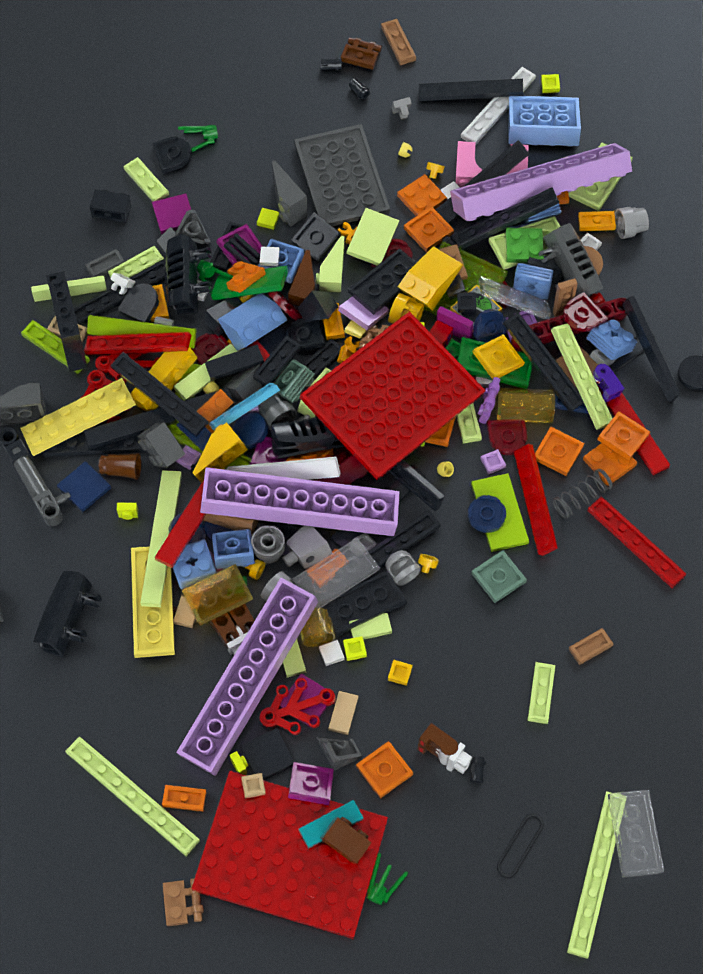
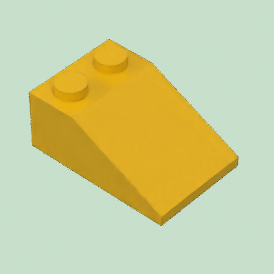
M433 246L407 272L398 288L404 294L416 299L417 302L433 311L463 264Z
M227 422L215 428L193 471V474L201 483L204 480L206 467L225 469L248 450Z

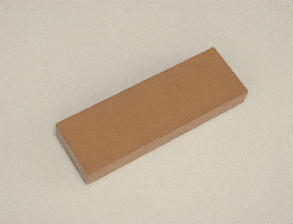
M394 19L381 23V28L399 64L403 65L416 61V55L398 20Z
M575 278L558 283L553 308L555 317L563 315L565 305L575 297L578 284Z

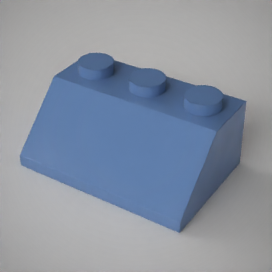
M262 293L255 295L217 319L237 351L247 347L287 321L279 305Z

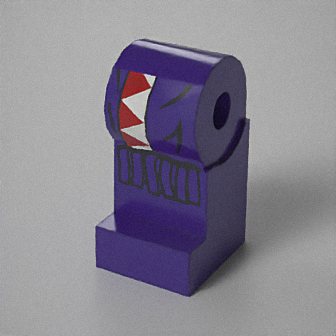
M599 364L596 366L592 375L596 384L601 388L603 392L602 397L605 403L619 397L625 388L608 365Z

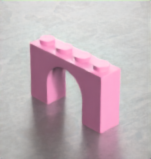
M458 141L455 183L459 187L466 185L482 171L475 161L476 142ZM528 156L507 174L527 169Z

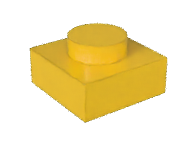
M393 660L388 681L407 686L413 665Z

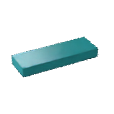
M354 800L299 828L298 831L308 849L323 841L320 838L334 818L339 817L341 819V817H344L352 825L364 819Z

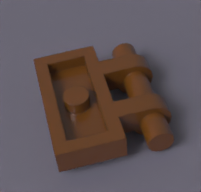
M349 37L348 44L345 45L341 55L342 62L373 70L378 59V52H381L382 46L377 45L373 41L366 42L362 41L361 38L356 37L354 39Z

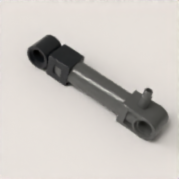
M12 427L3 428L0 431L2 447L21 477L42 518L49 526L59 525L63 520L59 504L71 497L69 492L54 498L16 430ZM50 512H56L54 515L48 516Z

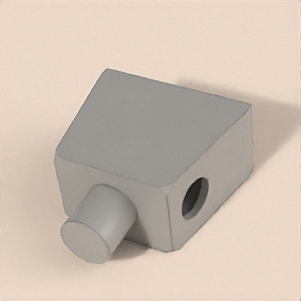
M304 525L287 540L286 544L290 553L282 558L288 567L298 561L303 568H309L333 554L328 542L313 526Z

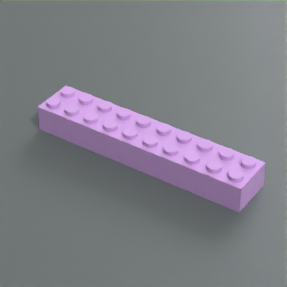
M613 143L450 191L453 210L463 219L473 221L479 216H490L496 211H503L553 187L556 196H558L561 192L575 191L581 186L589 187L598 181L606 182L615 176L623 177L626 173L632 172L630 151Z
M206 467L200 513L394 536L398 523L399 491Z
M280 578L177 750V754L214 776L217 775L318 603L316 596Z

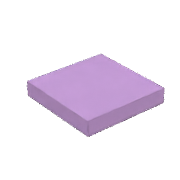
M354 297L349 298L338 309L339 312L365 330H368L384 318L390 310L384 306L373 315Z

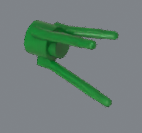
M216 125L178 127V130H184V133L202 132L203 139H207V141L191 148L192 152L208 144L215 143L214 139L218 138Z
M201 260L197 266V272L200 274L199 279L202 282L206 281V278L212 277L214 273L230 279L233 278V275L213 267V263Z
M381 853L377 855L366 897L378 905H382L383 901L387 903L391 894L408 875V872H404L386 893L387 888L383 885L392 867L389 864L379 884L376 883L374 886Z

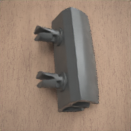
M571 223L563 225L543 237L547 249L540 251L539 256H547L541 261L547 262L553 258L555 264L562 271L564 282L576 279L578 284L575 297L583 292L589 297L603 289L593 263Z

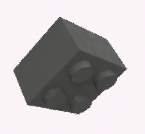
M164 422L155 423L137 436L139 438V445L144 451H148L150 454L149 459L154 466L168 467L185 455V452Z

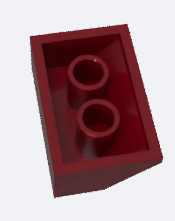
M341 447L333 451V457H337L340 476L311 480L351 485L357 478L364 477L368 470L346 447Z

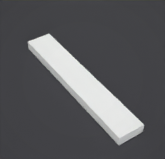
M521 67L511 79L523 78L524 92L536 79V75ZM494 97L461 133V138L467 142H476V146L509 109V97Z
M337 457L231 466L226 469L304 480L339 477L341 474Z

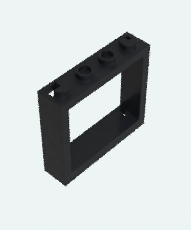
M65 271L46 275L69 372L88 368Z

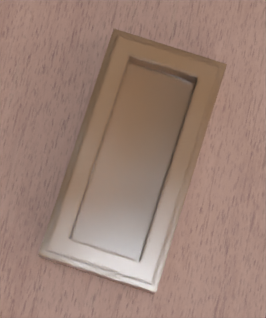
M601 628L570 646L569 650L578 664L581 665L611 648L613 642L604 629Z

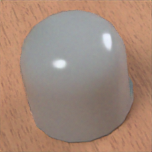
M403 550L393 553L386 561L387 571L399 586L413 580L421 569L413 557Z

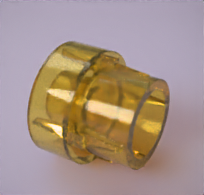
M314 608L300 632L304 646L319 647L335 639L333 623L328 616L327 609Z

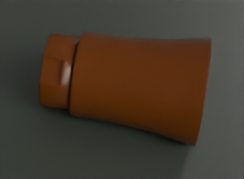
M140 453L101 455L99 459L100 474L128 477L136 480L140 478L142 466Z

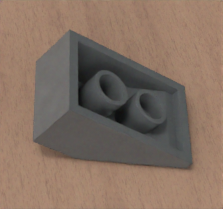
M274 160L272 161L273 183L279 216L283 222H287L291 227L308 216L307 196Z
M40 383L20 385L0 396V426L34 422L46 415L45 398Z

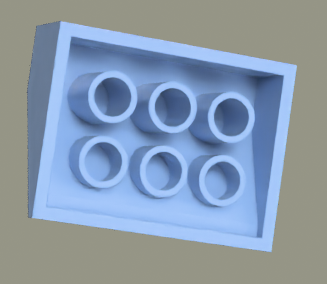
M509 96V144H514L519 140L522 144L579 146L581 132L579 98Z

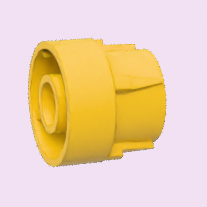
M399 293L391 307L388 322L395 323L409 311L420 322L424 306L417 302L416 299Z

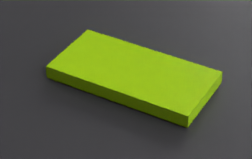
M509 474L471 481L475 499L483 495H490L498 498L506 508L504 525L497 531L486 533L491 552L529 544Z

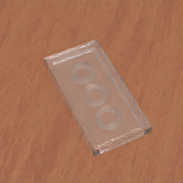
M480 276L478 283L482 296L545 320L550 319L551 311L548 301Z
M356 538L292 580L296 586L316 596L318 603L313 610L315 612L380 569L360 540Z
M649 790L609 793L607 796L622 878L664 873Z

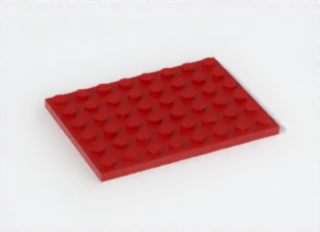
M409 311L301 393L299 398L371 475L378 480L480 398L486 390Z
M229 771L191 890L354 939L388 817L359 809L364 819L351 827L356 831L360 829L369 836L368 840L372 843L358 863L353 864L324 841L308 849L298 831L299 828L345 804L330 800L329 805L291 799L288 798L289 788L264 780L265 795L245 798L241 777L247 775Z

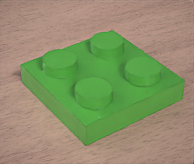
M506 228V262L528 263L529 257L540 260L544 259V255L539 256V252L543 250L542 229Z

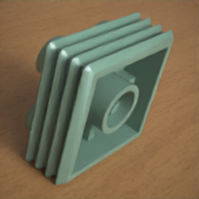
M293 359L273 384H276L280 389L278 393L281 397L293 403L300 399V394L304 388L312 384L315 373Z

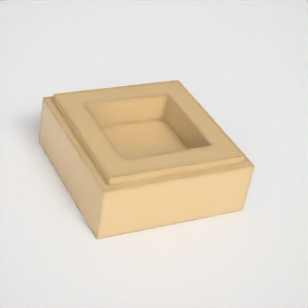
M262 773L241 777L245 798L266 794Z

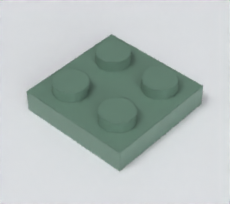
M503 550L471 572L494 603L527 581Z

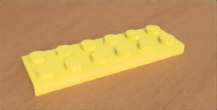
M121 378L20 429L32 455L35 456L136 404Z
M150 546L131 548L135 658L175 655L171 567L167 566L161 607H144L140 603Z

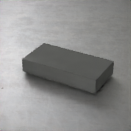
M115 249L85 264V267L91 277L105 276L108 274V271L124 263L125 260L119 251Z

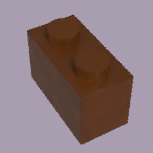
M336 817L320 839L350 862L356 864L372 842L368 840L369 836L362 830H354L349 820L341 817V819Z

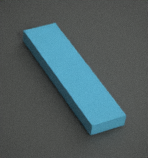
M267 384L211 421L209 425L212 430H215L221 424L224 425L226 422L229 425L280 391L276 384Z

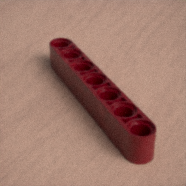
M623 297L596 305L607 315V321H621L627 315L622 306L626 300ZM561 315L531 324L529 327L534 333L541 335L537 337L542 344L555 341L551 328L567 324L564 316ZM570 326L574 335L584 332L578 331ZM512 337L510 342L511 345L514 347L516 351H522L520 346Z

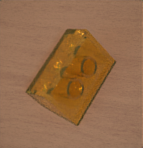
M499 389L497 394V420L553 423L555 414V393L553 390Z
M236 564L182 590V596L199 626L253 600Z

